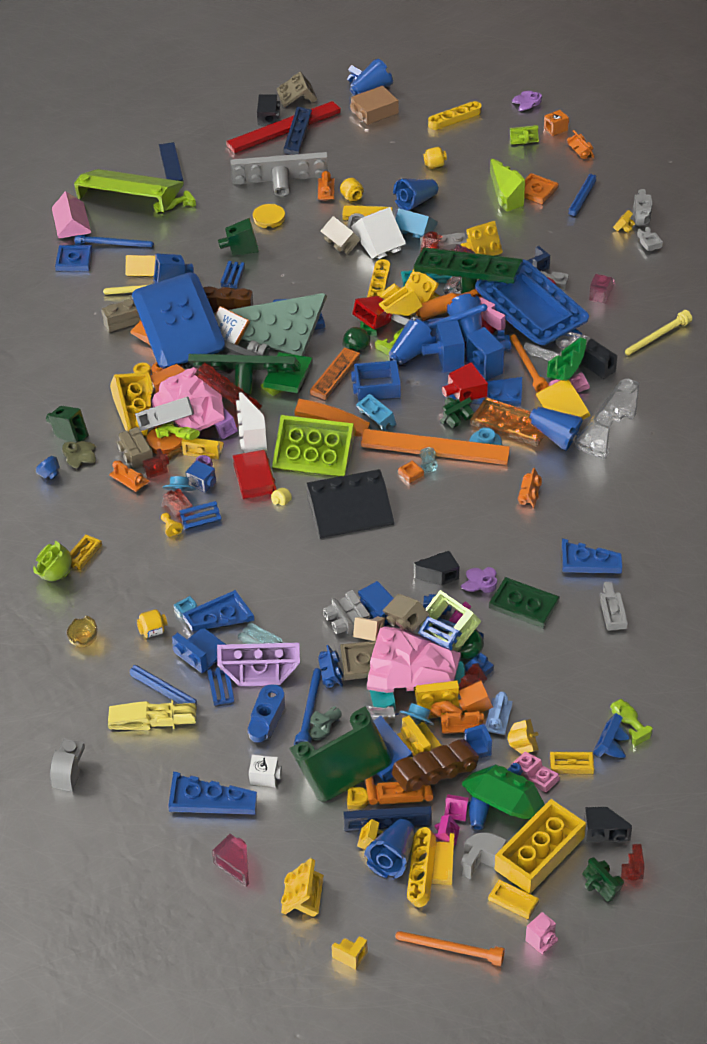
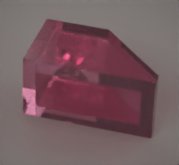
M595 274L590 284L589 300L606 304L615 280L612 277Z
M229 834L212 850L213 863L247 887L249 885L247 845L241 838H236Z

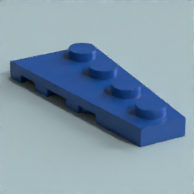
M522 377L487 381V397L474 399L471 403L477 405L521 407ZM450 395V396H449V397L453 398L454 400L456 399V397H455L454 395Z
M173 771L168 805L169 812L256 814V791L231 785L229 787L221 786L219 782L211 781L209 783L199 780V777L190 776L189 778Z

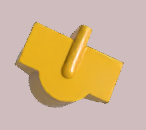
M531 719L514 723L507 736L510 747L521 754L539 750L535 737L539 733L534 732Z

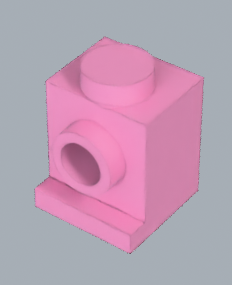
M541 912L527 925L526 942L543 955L558 941L555 934L556 923Z

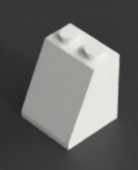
M390 207L365 216L351 226L353 232L361 239V244L372 259L376 257L382 259L388 256L387 253L391 251L393 254L397 253L406 244Z

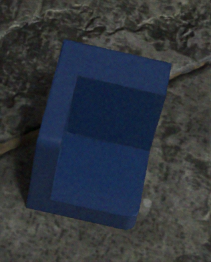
M540 246L535 247V257L527 261L539 271L550 269V255Z

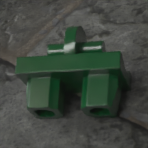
M446 398L445 406L442 407L444 410L443 418L440 419V422L442 424L448 423L452 428H455L461 423L459 415H462L465 420L471 419L474 415V411L470 407L472 400L467 398L459 402L458 399Z
M592 857L588 860V866L582 873L587 880L585 888L588 891L596 889L607 902L613 901L616 893L621 890L624 881L620 876L612 877L609 874L610 866L605 860L598 862L595 857Z

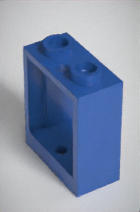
M397 360L354 364V371H351L352 382H355L353 383V393L357 394L358 401H361L368 394H371L377 400L401 398ZM386 377L391 379L390 384L361 386L360 381L361 379Z

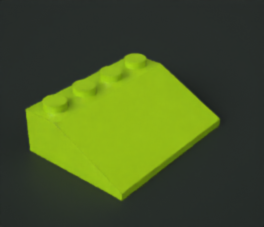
M281 415L272 469L337 477L345 476L356 432L354 424Z

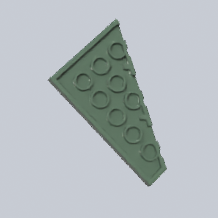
M320 293L229 311L250 321L241 340L249 343L253 340L261 345L263 343L270 346V349L282 353L304 356L327 296Z

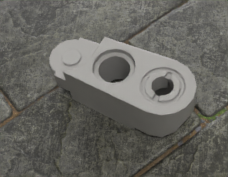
M639 189L638 195H634L633 204L635 226H649L652 213L651 195H646L645 189Z

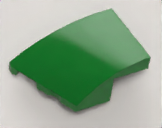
M580 337L563 349L561 356L557 355L548 361L547 378L569 380L582 361L587 339Z

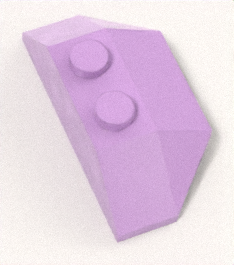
M300 643L217 645L218 666L238 686L281 685L300 664Z

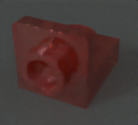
M433 231L425 233L422 236L421 251L423 247L439 249L442 235H438L437 232Z
M160 448L157 449V457L142 461L144 475L147 479L168 473L167 465L169 464L167 454H163Z
M179 488L175 491H168L163 496L164 499L161 503L162 507L167 505L176 518L180 516V510L193 506Z
M478 663L473 664L465 673V676L461 678V682L458 685L459 690L479 681H482L483 684L485 683L487 677Z
M632 844V853H628V864L621 865V878L623 880L636 881L644 877L645 866L641 844Z

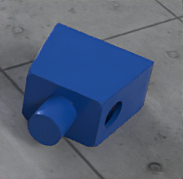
M155 254L154 283L194 272L193 264H185L181 255Z

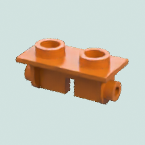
M573 130L574 136L567 139V144L582 159L588 158L589 155L595 157L592 152L594 148L590 142L586 143L581 133L577 134Z
M329 171L322 172L321 178H318V199H334V178H331Z
M122 461L113 462L112 467H114V471L109 476L133 491L137 492L149 482V480L143 477V474L128 468Z
M533 468L532 474L527 473L523 476L522 489L518 496V501L521 505L531 503L533 508H535L536 500L539 498L538 492L542 485V478L538 475L535 468Z
M479 711L467 712L464 715L445 712V715H441L442 734L465 733V729L482 725L484 714L479 713Z

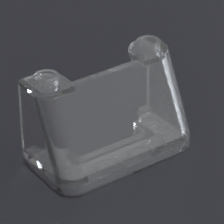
M627 378L617 383L598 404L576 435L575 447L577 449L606 459L610 449L608 448L609 429L613 420L621 422L624 417H629V419L633 420L636 415L640 382Z

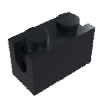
M259 94L257 106L258 125H270L277 122V119L280 118V101H277V94Z
M591 338L587 342L580 364L602 379H605L616 372L618 355Z

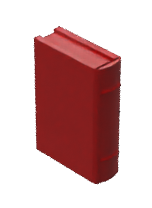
M265 450L232 455L243 499L269 495L277 490L270 461Z

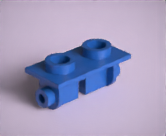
M326 645L327 651L320 652L318 656L323 684L327 688L333 687L336 683L343 687L342 678L344 675L338 664L340 657L336 650L333 651L329 645Z

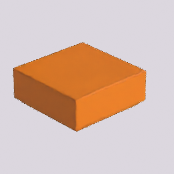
M412 460L398 468V474L408 483H411L424 476V470Z

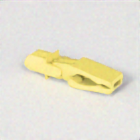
M172 700L171 703L150 704L144 701L109 706L107 726L109 729L150 730L151 727L173 726V729H175V725L196 723L197 705L196 703L174 704Z

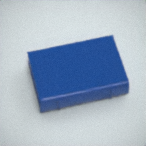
M380 715L374 720V723L391 754L392 762L390 766L377 773L382 781L387 782L393 778L392 770L394 763L402 758L413 757V753Z

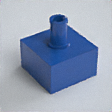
M458 320L437 323L436 343L422 344L423 356L438 353L443 373L452 372L464 366L465 342Z
M485 327L467 334L466 362H472L486 381L503 374L504 352L512 349L509 339L499 342Z

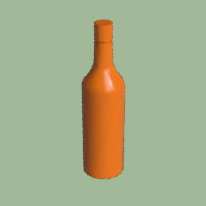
M474 289L462 294L448 293L421 303L422 307L418 309L416 316L421 317V321H425L447 312V305L452 303L453 298L463 294H471L472 297L478 295V292Z

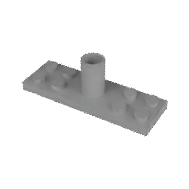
M327 152L231 159L232 184L273 181L274 194L280 197L290 193V179L321 178L322 172L328 171Z

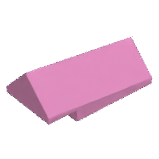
M65 191L52 207L58 239L90 234L91 229L84 202Z

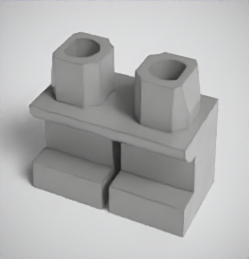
M353 590L346 592V597L337 600L333 598L332 605L324 608V617L327 621L337 618V620L332 622V628L336 634L346 632L348 636L353 635L356 617L370 619L369 613Z

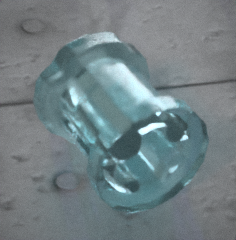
M431 447L422 449L419 454L422 459L421 468L425 472L436 470L438 467V463L435 460L436 451Z

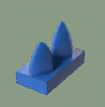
M615 713L606 722L593 750V754L599 758L604 753L617 758L626 757L621 746L614 740H629L626 729L620 724L623 717Z

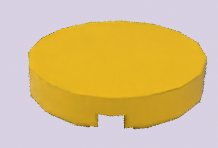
M264 204L253 211V221L262 228H267V226L275 228L285 221V211L279 205Z

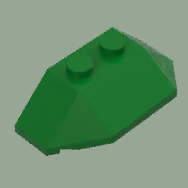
M496 764L473 772L462 782V786L473 797L518 818L531 819L545 805L533 782Z

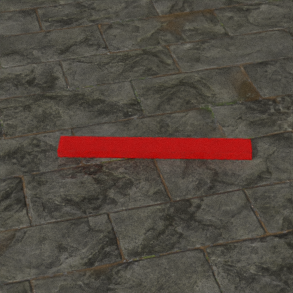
M333 101L312 108L308 125L341 113V108ZM294 116L226 141V146L233 153H237L289 133Z

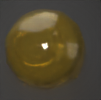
M84 616L82 619L75 618L67 629L69 642L77 647L90 646L97 638V625L95 620L89 616Z

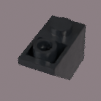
M450 551L414 562V577L416 579L438 585L459 580L460 566Z
M585 807L586 842H624L631 840L632 825L608 807Z

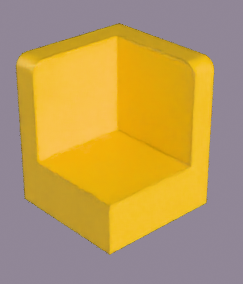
M361 936L358 937L355 943L344 938L340 944L334 942L332 945V958L354 969H357L368 952L367 940Z

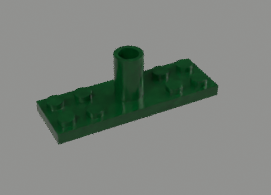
M423 247L414 264V272L460 277V292L462 294L474 290L477 279L514 284L522 268L523 259Z
M188 355V361L200 371L214 369L217 372H225V369H235V395H239L240 392L245 396L252 395L253 370H267L268 373L285 371V373L294 374L295 371H300L301 364L294 356Z

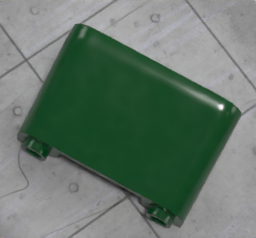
M366 706L351 715L350 723L353 730L315 750L313 745L307 741L300 742L289 748L314 795L320 801L331 800L349 788L386 769L392 762L391 754Z

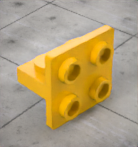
M495 221L466 229L468 238L466 239L467 242L461 243L462 250L471 249L472 253L492 256L503 253Z
M413 269L405 285H408L415 292L420 303L440 297L435 292L439 284L426 273L414 272Z
M458 681L416 685L414 687L416 703L419 706L431 710V706L434 703L449 701L460 708L458 702ZM429 714L428 719L435 718Z
M410 715L402 718L401 732L397 735L410 749L413 756L441 746L425 722L416 725Z
M310 858L286 875L284 895L281 899V913L286 915L293 909H297L312 917L319 913L324 875L314 871V859Z

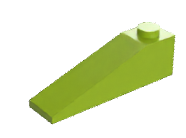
M494 158L490 159V174L499 205L506 211L523 207L525 179L518 171L510 170L509 166L504 167L501 162Z

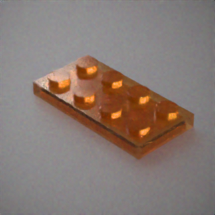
M485 397L470 420V425L491 428L497 434L536 447L539 446L545 436L531 424L532 419L529 418L530 411Z

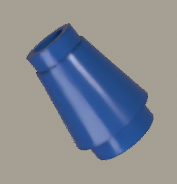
M471 797V800L468 802L471 828L482 830L484 829L490 805L475 797Z

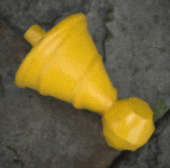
M166 512L161 515V520L166 523L165 533L168 537L182 532L183 525L180 522L171 520L169 513Z

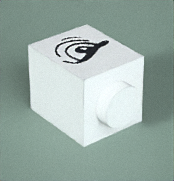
M252 755L249 768L250 785L275 787L277 779H281L282 766H278V757Z

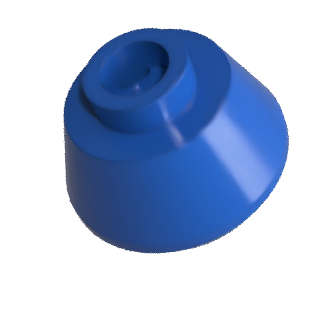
M50 456L36 467V473L45 479L50 478L52 480L59 474L58 470L60 469L57 457Z

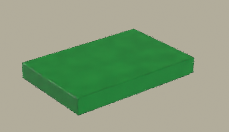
M279 352L277 356L296 357L301 364L300 371H295L294 374H288L285 371L268 373L263 382V387L298 393L313 363V358Z

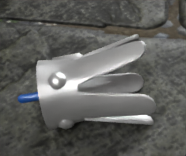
M368 706L372 713H377L371 714L373 721L381 715L388 724L395 723V715H400V713H394L393 706H388L387 708Z

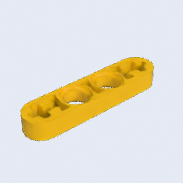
M473 101L432 115L428 118V127L437 130L481 114L482 105L480 102Z
M380 259L376 261L367 297L379 296L384 299L381 293L386 290L390 274V262L388 260Z
M427 827L417 830L413 839L407 898L415 907L426 905L431 894L436 836ZM427 853L426 858L419 861L420 856ZM425 872L424 877L421 880H417L418 875Z

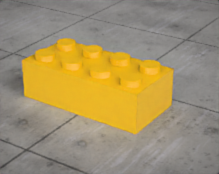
M550 799L495 855V870L523 891L531 894L585 838L586 822Z

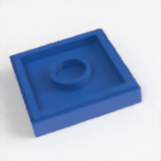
M59 245L55 264L56 271H89L93 250L92 245Z

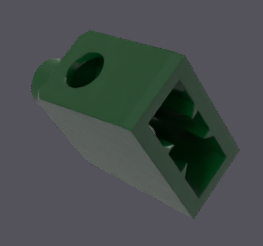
M250 218L226 227L227 237L218 239L220 249L230 247L232 255L259 252Z
M59 406L52 413L47 414L46 422L51 424L56 437L66 442L75 443L84 441L89 437L81 409Z

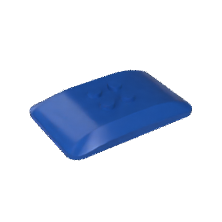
M523 260L522 268L514 284L497 281L489 282L487 280H478L475 284V289L485 300L495 304L496 311L504 314L505 319L539 345H546L587 323L589 320V314L527 260Z
M191 272L133 291L132 298L159 367L165 369L175 364L180 365L189 362V354H215L224 349V338L197 274Z

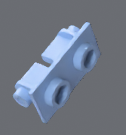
M499 692L495 698H492L493 708L489 709L485 726L488 732L505 735L513 701H508L505 692Z

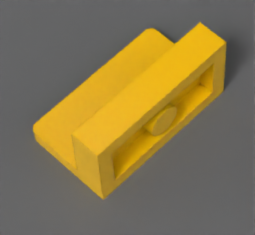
M126 255V275L154 276L155 256Z
M199 438L194 440L182 439L183 455L198 457L200 455H207L210 459L219 460L224 443L221 441Z
M450 833L449 842H436L432 884L452 885L454 833Z

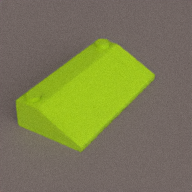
M101 169L81 174L74 183L77 199L81 200L89 188L155 197L159 200L161 212L166 211L184 185L183 181Z

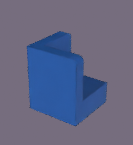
M485 724L465 729L464 739L479 755V759L491 756L492 738Z

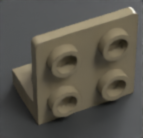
M301 71L277 88L284 107L302 95L312 103L317 100L311 83Z

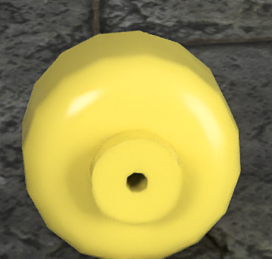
M279 488L272 493L271 499L276 505H286L292 499V495L288 489Z

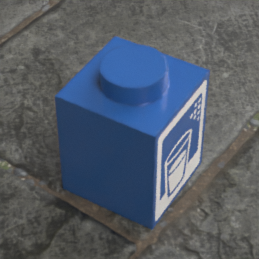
M197 460L186 471L189 485L204 493L216 483L215 468Z

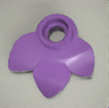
M523 91L521 95L513 98L512 103L520 104L519 111H524L539 105L542 102V95L533 91Z
M487 567L484 570L479 568L467 570L466 576L469 580L462 584L461 588L470 592L480 589L484 593L493 592L497 585L496 570L491 567Z

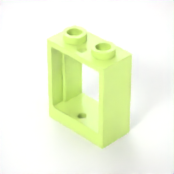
M440 590L433 597L426 610L430 614L429 617L435 620L440 617L448 605L463 614L453 627L462 633L460 637L457 636L456 639L458 641L456 644L453 643L452 645L453 650L458 652L482 621L473 612ZM425 630V631H426L427 633H429L430 635H432V636H434V637H436V638H438V639H441V640H443V641H445V642H448V640H446V639H444V638H442V637H440V636H438V635H436V634H434V633H432V632H429V631Z

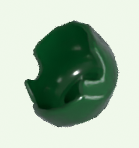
M352 327L344 334L342 345L347 349L353 348L358 352L369 346L370 335L360 327Z
M477 629L474 630L458 652L461 653V659H473L482 652L484 641Z

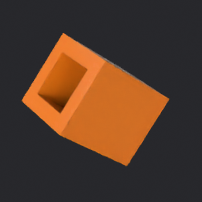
M561 110L544 116V129L552 136L568 131L569 117Z
M482 681L459 690L462 699H459L458 702L463 711H479V713L493 708Z

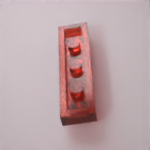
M204 363L194 374L234 405H236V400H240L239 393L242 392L259 411L262 408V405L256 399L251 398L240 387L231 383L227 377L215 371L212 366Z

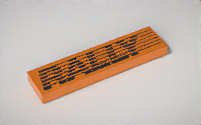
M344 347L310 389V395L326 400L358 361L360 353Z

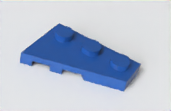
M562 538L563 572L622 573L621 553L602 548L591 549L586 547V544L579 543L576 545L568 543L569 540Z
M236 590L182 613L184 621L192 632L198 631L201 628L210 629L255 621L253 613Z

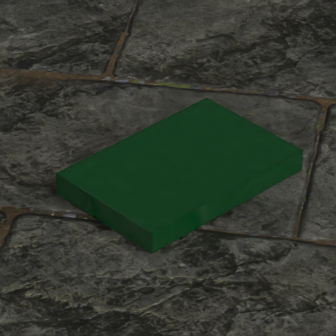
M505 577L489 602V608L544 628L556 608L560 596Z

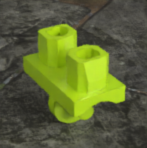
M538 125L510 128L511 145L539 142Z

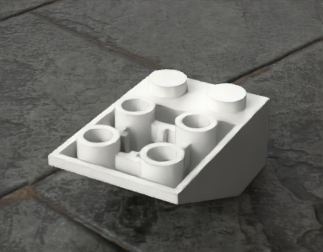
M240 392V400H236L237 411H241V413H237L239 436L243 437V439H240L241 450H245V453L265 450L267 453L264 415Z

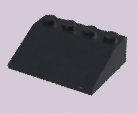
M380 469L307 482V499L320 538L394 525L387 489Z

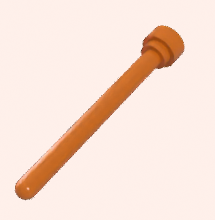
M511 335L510 340L533 378L535 391L538 393L549 387L546 379L539 376L517 336Z
M398 931L395 934L396 939L399 941L485 958L495 966L501 967L503 964L505 948L495 946V948L488 950Z

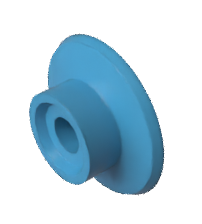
M491 428L479 429L469 440V442L502 445L501 437Z
M182 476L170 477V484L162 487V489L171 491L196 490L195 487L189 485V478Z
M411 703L408 711L399 712L405 716L410 715L412 719L434 726V723L428 719L431 710Z

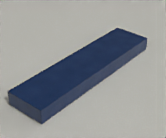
M296 108L283 153L292 155L300 153L312 109Z
M175 143L159 144L166 179L183 181Z
M431 806L343 811L344 831L361 830L371 819L379 822L378 829H387L399 819L410 821L414 827L432 825Z

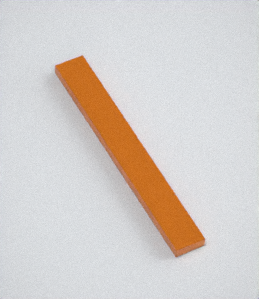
M364 429L361 447L503 465L508 464L510 446Z

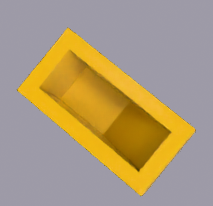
M405 285L380 302L379 306L386 313L409 316L416 313L422 307V304L415 292L408 285Z

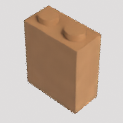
M380 86L352 96L350 108L360 120L369 125L398 114L399 100L384 86Z

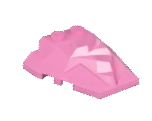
M193 367L176 376L169 377L161 382L159 392L151 400L153 408L189 397L194 414L175 420L174 422H176L178 427H190L201 431L225 420L222 402L223 394L221 392L222 383L217 375L210 371L201 372L198 368Z
M388 626L381 627L371 656L367 690L392 693L394 688L407 687V691H414L416 685L454 681L461 653L453 649L452 651L406 629L402 630L401 628Z

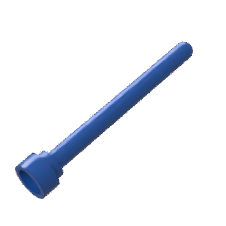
M86 234L77 235L74 239L75 245L97 243L147 248L154 246L152 241L86 236Z
M481 304L431 323L424 321V323L433 330L437 328V323L461 320L486 311L488 307L486 304Z
M319 668L313 670L301 731L295 736L294 745L303 741L309 743L312 741L309 730L321 676Z

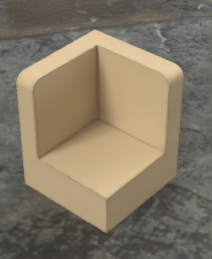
M378 616L373 619L356 617L353 637L376 641L380 628L384 627L385 618Z

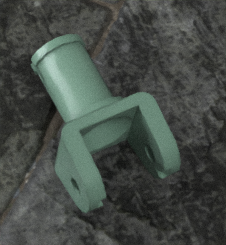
M333 706L325 714L315 711L310 721L314 725L309 730L312 740L319 741L330 734L331 724L342 716L339 708L336 709V706Z

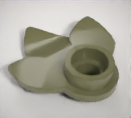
M80 441L63 444L62 452L70 466L78 469L81 462H96V457L93 453L96 446L91 442Z

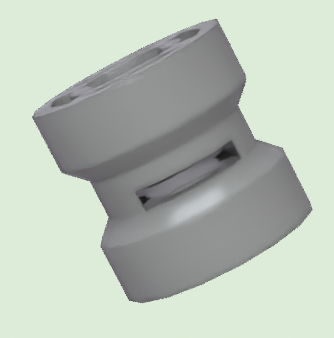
M252 340L248 345L247 350L258 354V356H269L270 346L263 343L261 345Z

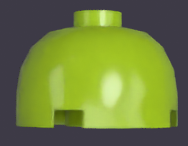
M57 541L54 542V545L48 544L42 549L36 558L38 562L37 567H33L34 573L47 581L60 580L71 571L72 558L70 552Z

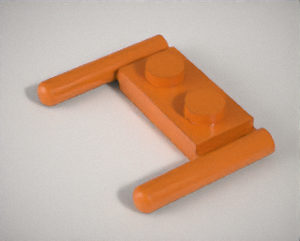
M373 776L365 780L370 805H375L377 802L380 805L423 802V799L431 801L434 798L431 785H423L417 791L405 792L398 782H384L375 785Z

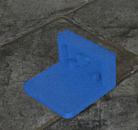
M204 628L198 630L188 639L179 633L172 636L174 653L200 673H204L217 662V645H227Z

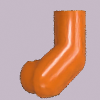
M449 701L436 702L431 706L430 714L438 718L445 712L460 713L461 715L463 710Z

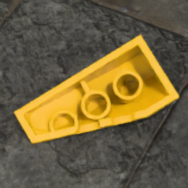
M149 372L114 374L110 388L126 431L136 427L139 428L135 414L151 407L153 386ZM148 429L141 431L143 436L147 437Z

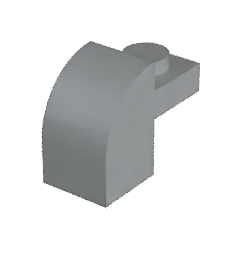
M64 739L59 751L55 750L50 768L52 788L73 792L80 775L78 763L85 749L83 742Z
M477 833L469 837L465 842L464 856L461 860L463 876L471 879L480 862L495 868V855L506 844L507 840L491 833Z

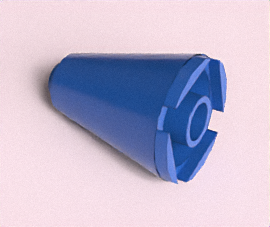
M380 59L373 60L351 83L350 91L353 96L380 86L387 88L393 84L392 75L385 70L387 66Z
M403 178L394 184L393 195L396 194L397 199L395 202L400 209L410 211L438 193L439 187L433 179Z
M471 294L459 295L452 299L450 305H447V312L451 316L479 306L482 303L478 296L472 297ZM482 312L458 320L465 341H467V334L482 328Z
M411 318L391 348L389 360H397V365H403L422 353V344L436 343L435 335L432 337L430 334L432 330L421 320L416 319L414 321Z
M543 407L534 408L529 417L532 419L531 424L565 451L572 445L575 435L577 436L583 422V418Z
M399 819L367 846L364 857H367L368 861L366 863L374 873L384 878L388 876L398 878L403 875L407 868L415 835L414 825L408 820Z

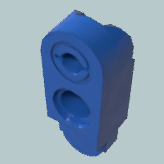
M274 684L266 685L258 695L247 729L250 739L254 742H263L268 737L271 738L285 709L284 690L280 686ZM271 693H275L276 696L271 697Z

